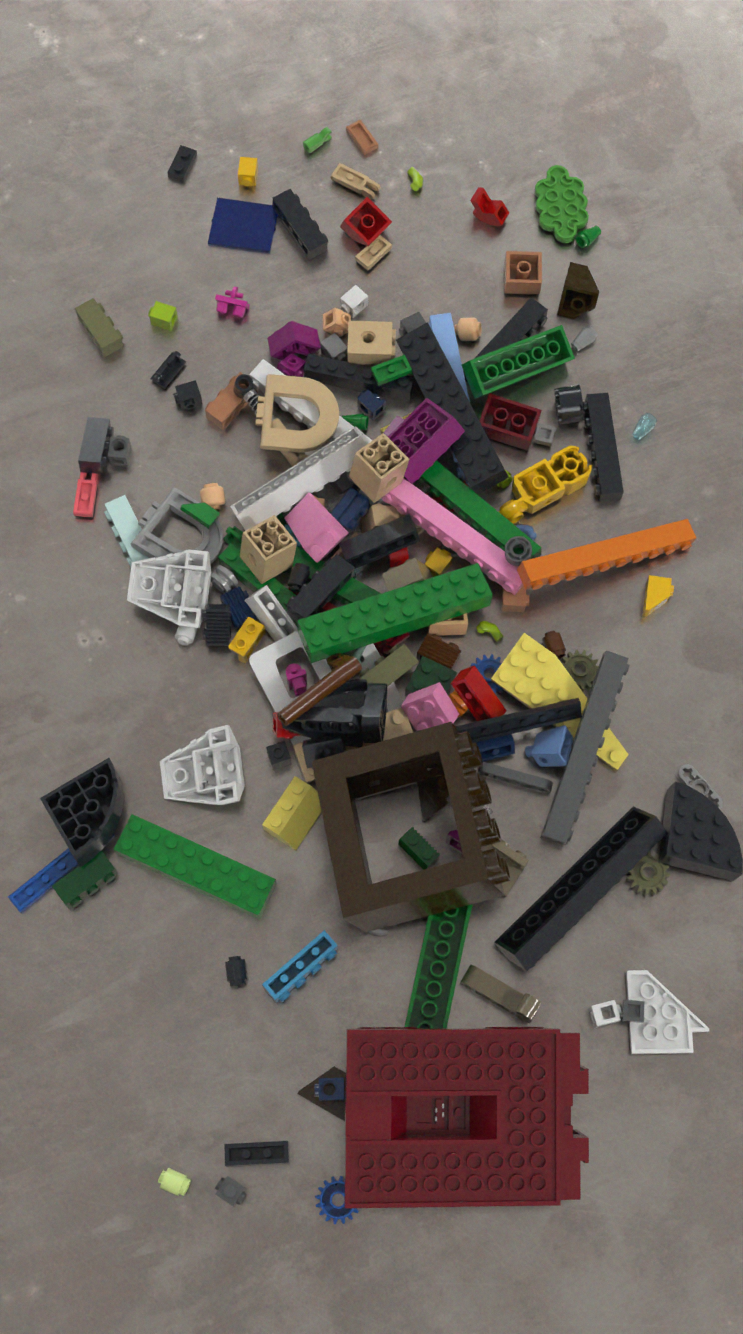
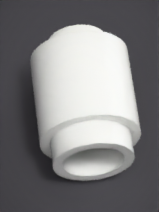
M178 626L175 634L177 642L182 645L193 643L198 628Z

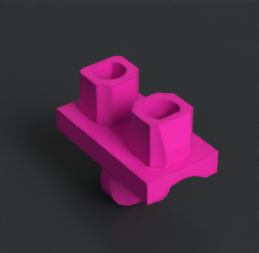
M236 286L233 287L232 291H225V295L231 297L216 294V311L219 313L227 314L228 306H233L232 315L243 318L245 310H249L250 305L247 301L237 299H243L244 294L238 293V287Z
M298 664L288 665L286 668L287 686L289 691L294 690L297 697L306 691L307 674L305 669H302Z

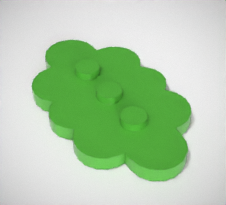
M555 165L548 169L546 179H541L535 185V195L538 198L535 208L540 214L539 224L542 229L554 231V236L559 242L570 243L576 238L577 229L584 228L588 223L589 215L585 210L588 200L583 194V182L577 177H569L568 170L565 167Z

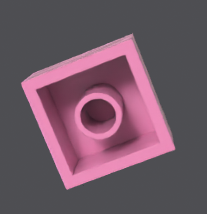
M440 682L408 694L401 705L416 731L447 722L454 724L459 715Z

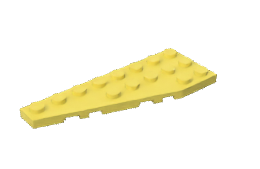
M526 633L521 636L490 679L530 709L579 698L581 714H583L588 699L557 656ZM581 718L552 725L555 727L565 725L574 738ZM608 728V730H604L602 737H605L602 748H598L596 755L599 756L600 760L617 771L629 754L610 728Z

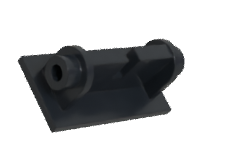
M178 351L171 352L150 380L165 389L186 361L180 358L181 354Z

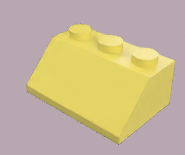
M294 776L263 822V830L292 849L297 850L322 813L318 792L312 786Z

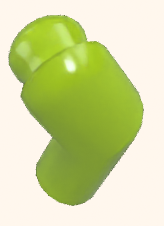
M484 620L476 626L479 633L489 632L496 642L504 638L494 623Z

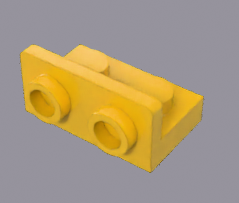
M251 617L245 620L228 646L231 651L238 654L239 661L246 664L266 633L265 626Z

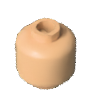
M474 317L460 318L458 324H455L454 327L455 335H458L461 341H475L482 333L481 322H478Z
M218 483L203 485L204 488L200 490L201 503L208 504L216 511L220 510V506L225 504L223 487L218 486Z

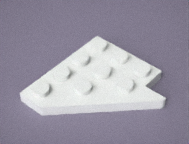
M647 970L626 971L627 1000L645 1001L644 1022H629L631 1054L694 1053L692 1033L709 1032V1028Z

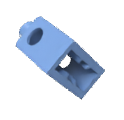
M565 725L540 732L536 735L534 745L526 746V756L533 757L541 767L567 766L574 738Z

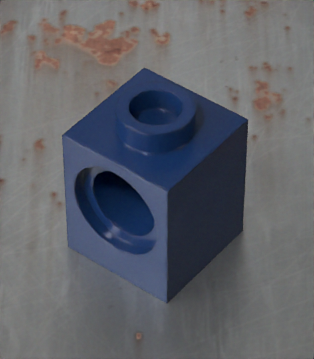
M320 1078L319 1084H315V1097H319V1102L344 1101V1078ZM327 1084L334 1085L336 1090L333 1095L328 1096L323 1092Z

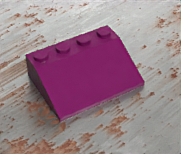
M426 398L388 436L409 458L404 478L413 484L460 438L465 430L452 415Z

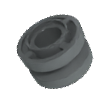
M515 536L508 540L505 545V558L511 565L519 566L522 561L531 558L532 546L528 539L522 536ZM515 548H521L523 550V553L517 555L513 552V550Z

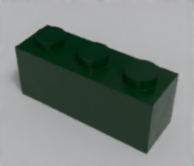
M101 850L92 860L82 867L78 866L53 884L52 887L68 909L71 906L74 908L82 902V898L86 895L90 896L99 890L98 887L104 882L106 884L111 882L118 872Z

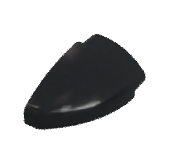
M366 679L348 680L287 726L282 724V726L290 732L311 739L343 734L346 746L362 747L363 742L372 744L384 740L386 725L387 684L368 683Z

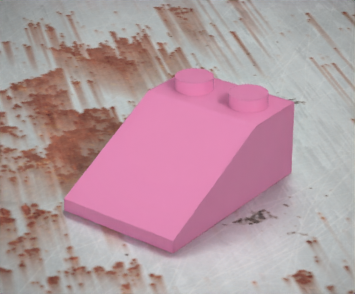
M310 492L285 517L303 549L317 563L324 559L349 534Z

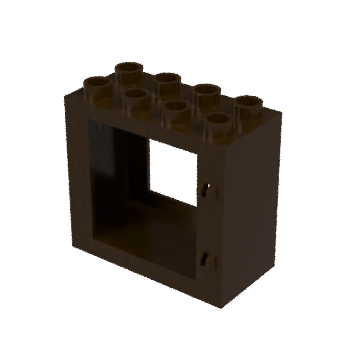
M447 722L312 761L343 919L362 931L369 932L505 896L502 883L511 880L505 858H500L497 849L493 848L492 845L501 842V835L495 818L491 819L488 810L483 807L484 805L491 804L492 798L486 780L481 781L478 770L474 769L483 766V761L478 744L472 743L468 731L460 733L452 722ZM438 766V768L432 769L429 771L427 770V768H434ZM445 775L464 859L372 884L355 800ZM380 783L379 785H375V786H372V787L369 786V784L374 785V784Z

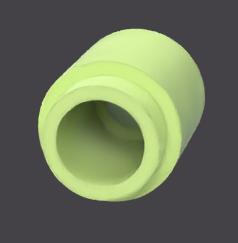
M168 1168L167 1171L163 1170L158 1179V1183H161V1189L177 1196H185L191 1182L187 1175Z

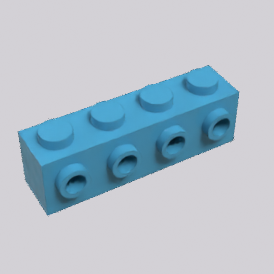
M324 930L262 984L263 988L276 1003L279 1000L281 1002L285 1001L291 995L290 991L295 986L297 989L307 981L305 978L310 973L314 975L322 968L320 964L326 959L329 962L337 955L338 945Z

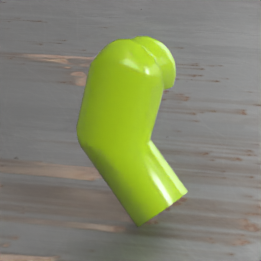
M411 167L407 172L413 179L410 187L412 190L418 191L423 186V177L414 167Z

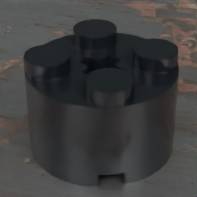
M580 385L554 389L558 424L584 421Z

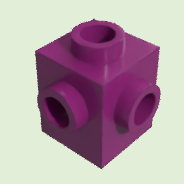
M291 353L278 363L277 369L286 376L303 377L306 361Z

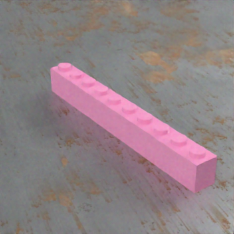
M403 478L400 485L382 497L384 502L391 504L399 513L403 515L410 514L414 524L421 526L429 535L436 537L444 546L455 551L459 557L466 559L472 565L478 563L481 571L489 579L503 586L507 592L516 595L523 586L517 572L519 566L511 565L506 560L505 551Z

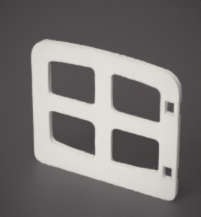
M298 631L253 653L249 658L250 666L275 712L281 711L296 699L290 698L278 672L276 660L298 648H303L305 651ZM374 644L367 645L362 654L364 662L361 663V672L366 668L369 670L376 666L374 662L381 657ZM326 659L311 663L319 679H322L332 671ZM358 675L357 677L351 678L349 680L360 679L361 677ZM394 682L387 687L388 712L402 708L403 702ZM300 735L294 736L290 741L292 745L311 738Z

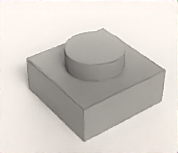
M538 423L533 442L551 447L556 427Z

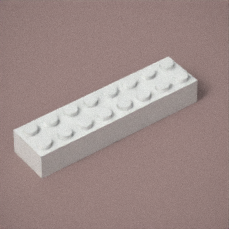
M355 426L230 507L245 531L273 515L277 517L281 512L289 511L293 507L292 505L300 502L309 492H318L328 482H334L339 479L340 475L345 471H351L355 453L366 446L369 441L364 433Z

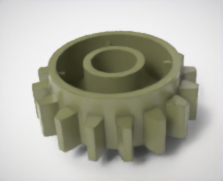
M575 650L574 655L568 652L567 657L563 656L561 661L583 692L584 688L590 690L592 687L591 684H593L599 667L596 666L598 659L592 660L593 654L591 653L587 656L586 650L582 654ZM579 668V669H581L584 673H583V674H578V673L575 671V669Z
M649 851L632 870L626 873L629 874L626 881H631L630 888L635 887L637 893L642 891L645 896L649 892L655 895L657 890L661 892L664 889L662 885L668 884L665 878L670 876V873L666 872L669 865L664 866L663 863L658 862V853L655 856H651V851ZM643 870H649L652 873V877H646L643 874Z

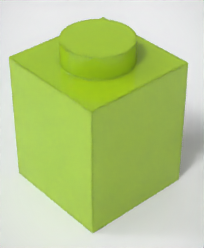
M156 301L154 307H151L148 313L151 325L172 331L178 317L176 307Z

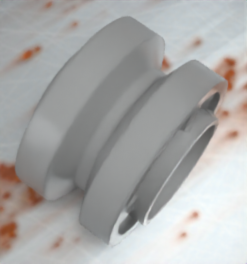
M221 565L216 568L217 574L211 573V583L222 593L231 591L230 586L236 587L238 584L234 574Z

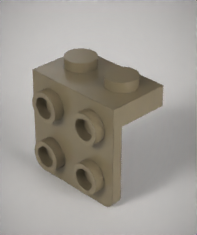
M501 839V842L492 845L493 848L497 849L500 858H505L511 880L502 883L504 895L507 896L529 860L526 859L527 856L519 850L515 852L509 848L510 845L506 841Z

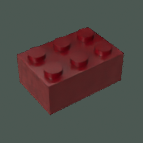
M489 393L479 421L488 438L529 451L542 410Z

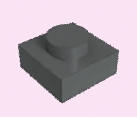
M624 999L622 1021L643 1023L645 1001Z

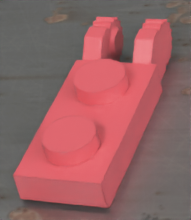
M80 473L73 510L74 516L93 517L98 474L92 473L91 480H86L87 473Z

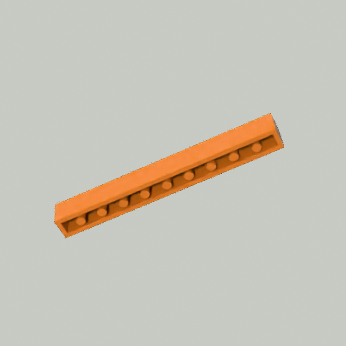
M684 519L522 561L517 568V572L525 590L530 588L536 590L545 584L554 585L564 579L567 581L573 580L579 575L588 576L598 570L604 572L613 566L618 568L629 562H640L647 557L653 559L663 553L668 555L678 549L686 550L692 546L691 544L695 541L696 536L689 520Z

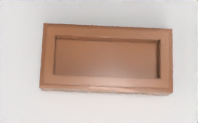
M361 119L346 127L347 133L363 155L379 147V144Z

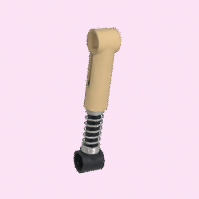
M241 374L235 380L234 393L237 397L249 403V406L252 407L256 414L257 403H260L258 402L259 395L255 391L252 378L249 375ZM245 384L248 388L243 389L239 385ZM272 415L271 428L286 429L279 418L276 419ZM280 451L292 467L308 457L304 452Z

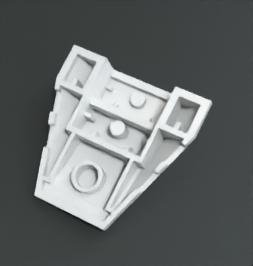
M185 550L184 552L132 562L127 601L179 626L200 628L203 620V610L207 608L211 579L209 552Z
M230 725L208 730L202 737L192 740L191 744L183 749L176 750L160 761L164 799L212 805H226L240 801L245 787L240 747Z

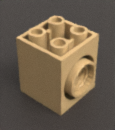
M349 321L348 362L373 367L394 359L396 329H392V322Z
M383 433L355 453L349 477L375 503L402 483L409 458Z
M273 515L243 532L240 557L260 583L263 584L293 566L297 542L277 517Z

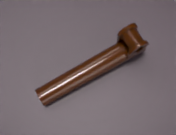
M335 653L327 658L326 662L331 666L332 671L279 711L277 717L280 722L285 726L289 725L362 670V666L358 659L342 653Z

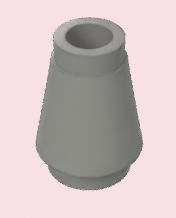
M589 325L583 327L571 343V346L576 351H579L596 341L598 334Z

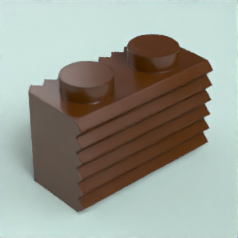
M427 633L417 651L416 658L421 660L422 656L453 670L462 650L452 642L448 644L442 641V638L436 634L430 635Z

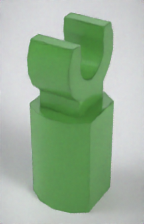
M325 127L319 134L316 133L303 141V147L308 153H311L322 146L323 142H327L332 138L330 135L332 131Z

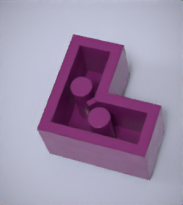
M295 321L286 323L285 326L267 338L271 357L284 360L291 353L308 356V354H314L321 349L317 329Z

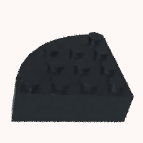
M110 758L40 798L80 867L92 860L106 846L121 818L124 793L120 777Z
M675 781L667 789L663 827L667 834L661 840L658 862L731 881L736 880L743 875V858L736 833L727 817L704 794L690 786Z

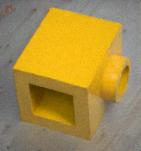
M437 547L434 552H429L424 565L430 569L432 577L445 574L452 565L453 557H451L448 551Z

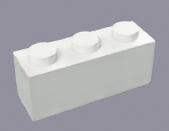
M267 585L245 599V602L265 626V629L275 642L298 631V627Z

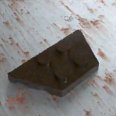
M445 775L417 783L424 822L451 804ZM480 776L481 781L486 780L485 776Z
M334 1066L299 1090L297 1094L345 1122L346 1073ZM320 1078H344V1101L319 1102V1097H315V1084H319ZM327 1084L323 1092L330 1096L335 1093L336 1089L334 1085Z

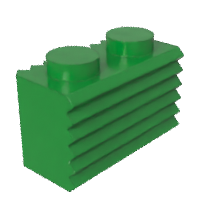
M411 827L399 839L398 845L423 870L431 868L439 860L440 853H437V850H434V847H431L426 838L420 836V833H417L414 827Z

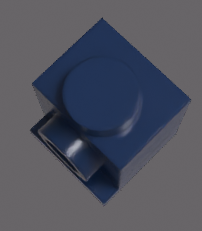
M364 390L358 396L357 407L373 421L386 409V401L384 399L380 400L376 393Z

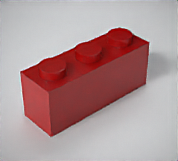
M475 665L461 670L451 682V685L477 721L502 716L506 713L507 710Z

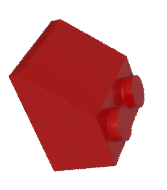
M366 197L343 220L340 228L351 239L369 246L392 221Z

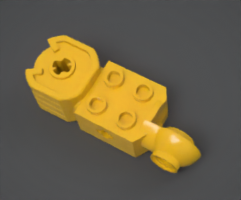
M571 445L553 454L551 460L543 459L516 474L512 482V492L516 500L512 499L504 503L500 507L499 513L513 524L523 518V512L526 511L533 514L563 497V494L570 495L586 486L592 465L587 466L586 457L581 452L578 453L579 447Z

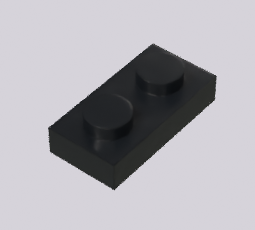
M180 145L167 172L168 177L184 182L197 156V150Z

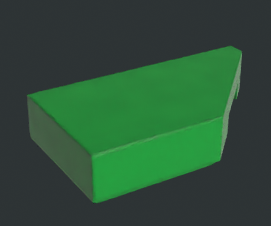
M206 503L183 504L180 510L208 529L220 515L218 511Z

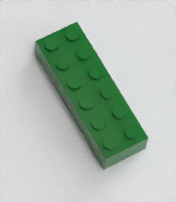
M560 325L461 364L474 399L567 363L575 359L564 328Z

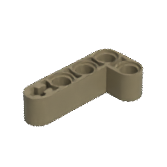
M474 965L469 966L460 982L466 988L526 1023L532 1021L541 1005V1001L534 996L520 993Z

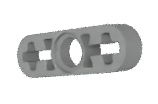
M685 764L681 766L677 772L679 781L695 789L696 784L703 785L705 787L703 794L706 796L709 792L711 795L708 798L711 801L715 800L717 807L721 809L723 805L721 797L692 765ZM684 771H685V772H687V771H690V772H691V774L689 775L690 778H689L688 776H686V777L683 776ZM696 777L697 780L690 785L689 783Z

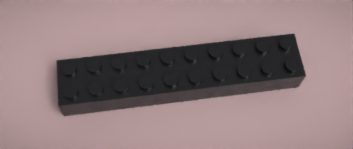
M428 322L396 339L399 348L411 366L412 373L425 398H428L452 415L465 430L460 438L450 447L472 490L479 494L509 478Z
M633 806L494 942L504 956L525 971L535 966L536 962L544 954L548 953L551 947L562 939L667 834L657 816Z

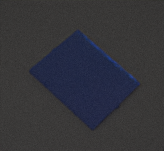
M217 197L213 219L211 220L212 225L208 244L270 253L278 215L272 208V205Z

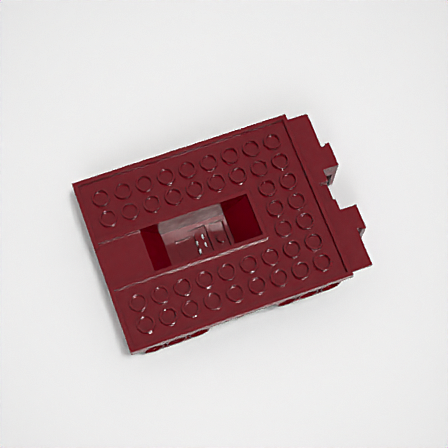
M359 1027L357 1029H346L344 1207L561 1206V1200H581L580 1161L589 1163V1138L579 1130H573L571 1125L573 1094H589V1069L580 1065V1033H560L559 1028L485 1027L482 1029Z

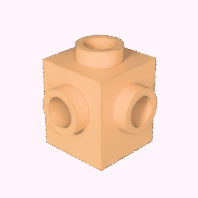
M333 308L323 314V330L330 334L336 333L338 337L348 333L351 315L340 309Z

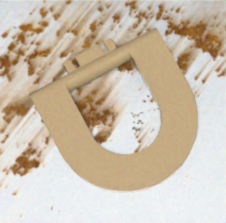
M274 374L266 376L265 397L258 396V402L260 403H257L256 418H258L256 419V425L262 426L260 448L289 452H309L324 446L335 434L339 421V407L333 393L325 385L314 379ZM274 396L305 399L312 402L319 412L318 422L312 428L303 431L271 428Z

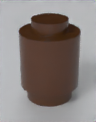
M555 631L545 633V637L542 638L545 648L555 654L558 659L563 658L566 655V648L561 634Z

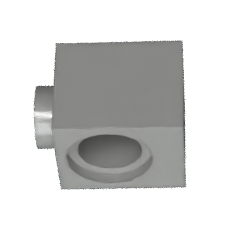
M336 333L320 342L321 352L326 358L340 361L347 359L348 347Z

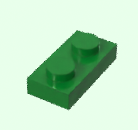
M402 355L371 367V372L379 386L411 374L412 369L406 356Z

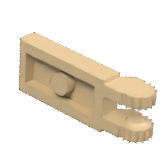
M341 163L338 164L331 175V180L359 194L362 193L364 197H368L370 200L375 197L374 192L371 190L378 192L381 188L377 182L369 179L368 176Z

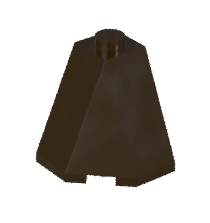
M570 262L557 315L575 319L580 314L595 309L599 290L588 266Z

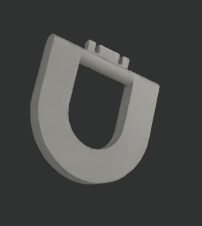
M172 488L161 504L154 501L152 507L150 506L142 519H140L138 525L143 528L132 541L131 546L148 558L184 552L151 534L168 509H170L200 530L202 543L193 550L208 551L211 565L220 553L223 544V529L218 518L208 529L180 510L183 504L199 502L177 488Z

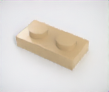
M379 235L369 246H366L355 256V261L366 270H370L392 249V244Z

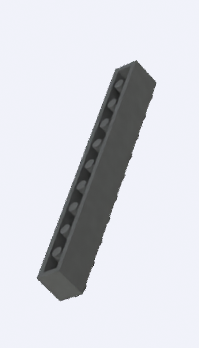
M607 650L602 655L572 743L567 766H564L541 834L542 837L561 844H565L572 838L574 831L571 829L572 824L578 820L580 811H577L579 804H583L586 797L584 792L585 786L589 785L592 779V774H590L591 768L596 766L599 758L596 755L597 750L603 746L605 737H602L604 730H608L611 719H609L610 712H614L617 705L615 700L616 694H620L623 687L622 677L623 675L626 676L630 666L627 664L629 659L627 657Z

